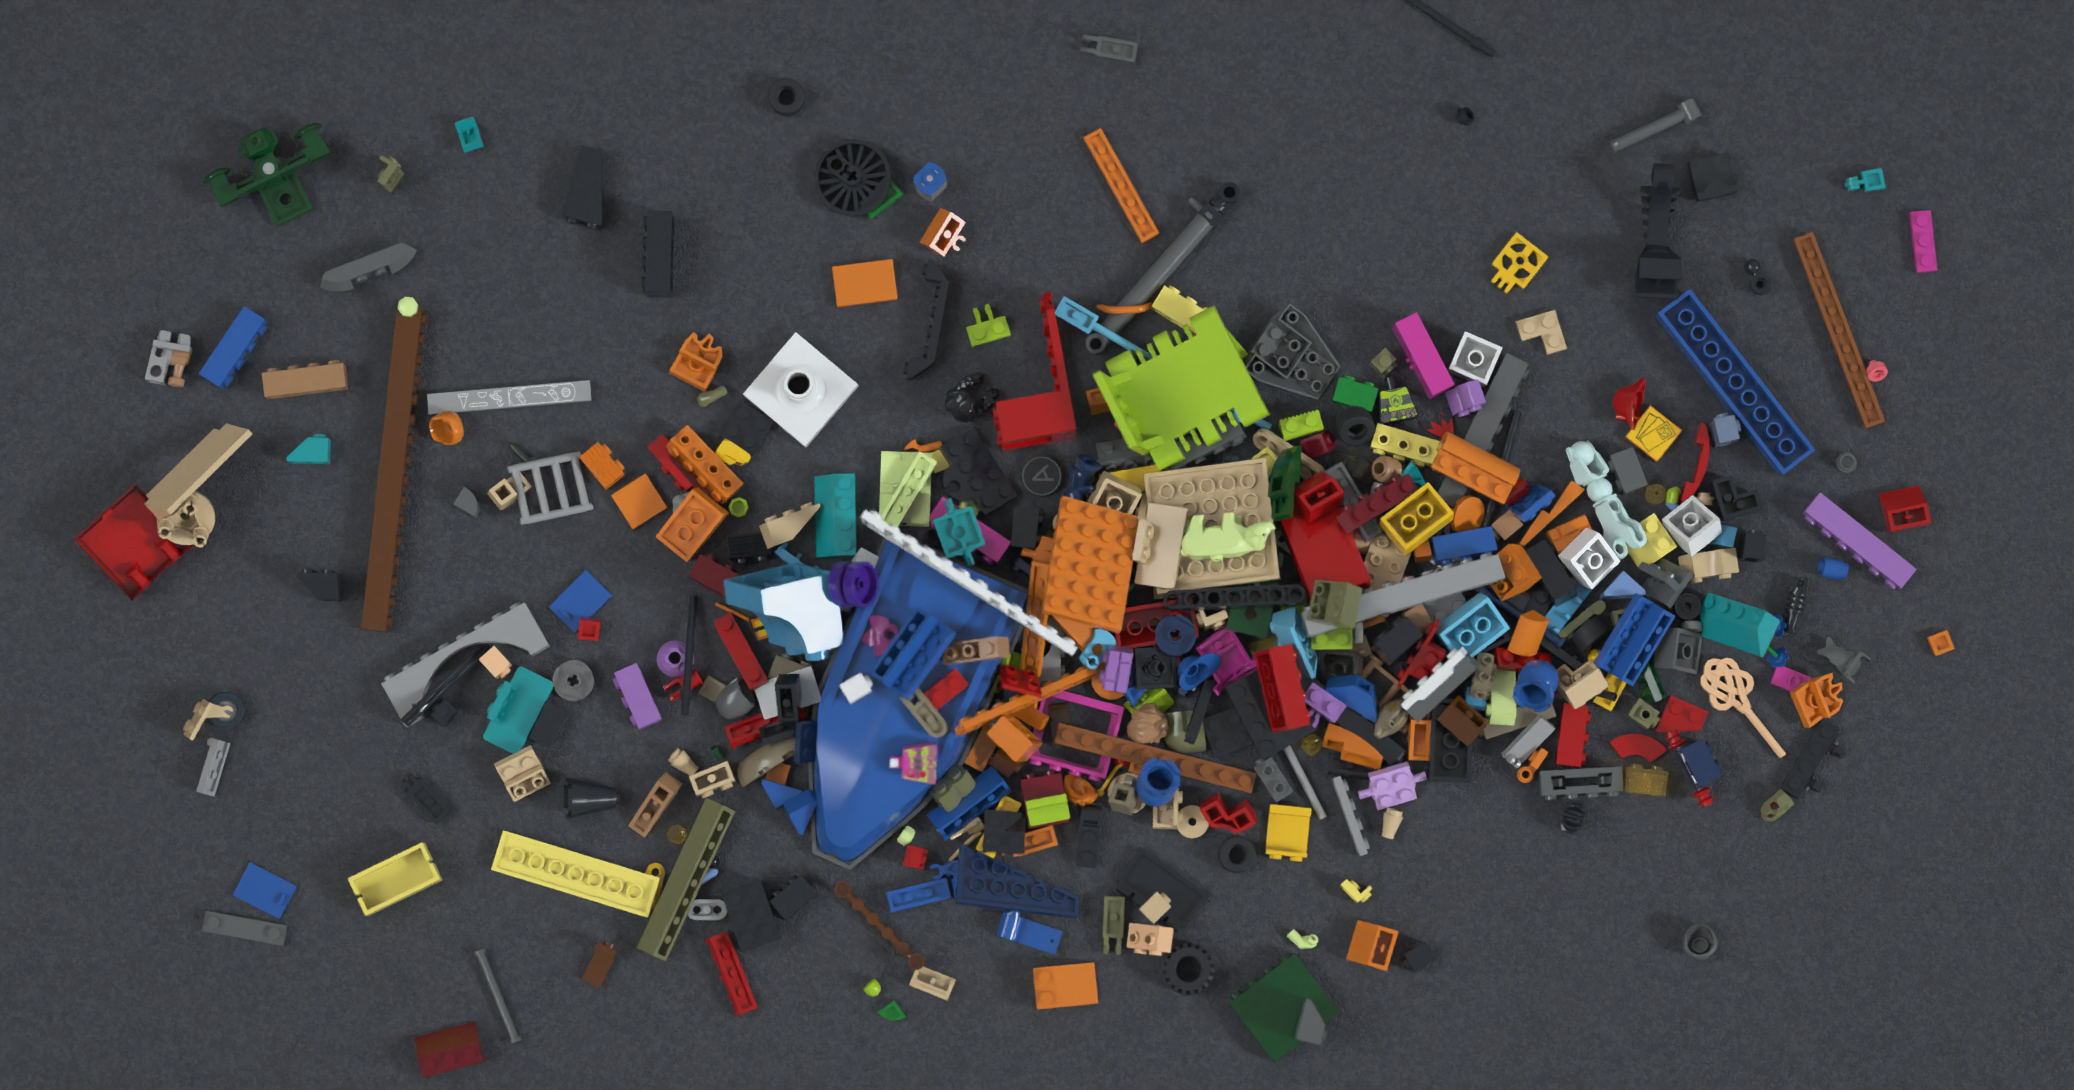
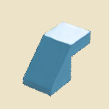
M1464 680L1462 699H1465L1473 709L1485 711L1486 699L1481 700L1469 696L1472 680Z

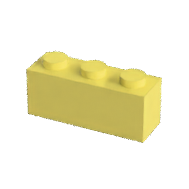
M1164 286L1151 309L1183 329V326L1188 324L1193 335L1196 336L1197 334L1189 318L1207 308H1200L1196 305L1197 302L1188 296L1186 298L1179 295L1180 291L1176 288Z

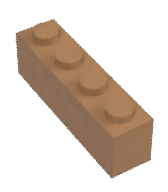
M339 360L328 361V365L321 366L320 363H310L305 368L294 365L288 366L287 370L279 371V368L267 369V372L262 373L264 397L269 400L348 390L346 365L340 363Z

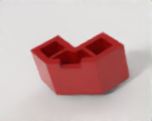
M1218 792L1203 800L1200 805V811L1210 827L1223 828L1239 834L1257 822V814L1247 799L1229 809Z

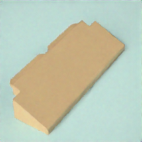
M225 424L220 430L213 429L146 495L149 499L145 503L147 508L157 519L171 515L252 433L249 429Z

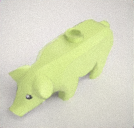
M1224 513L1221 526H1211L1204 529V515H1194L1191 520L1186 521L1185 535L1182 539L1180 553L1182 556H1188L1194 560L1211 559L1212 562H1221L1223 558L1239 557L1254 550H1262L1265 547L1269 533L1276 528L1270 521L1255 523L1245 528L1242 524L1243 516H1235L1234 513Z

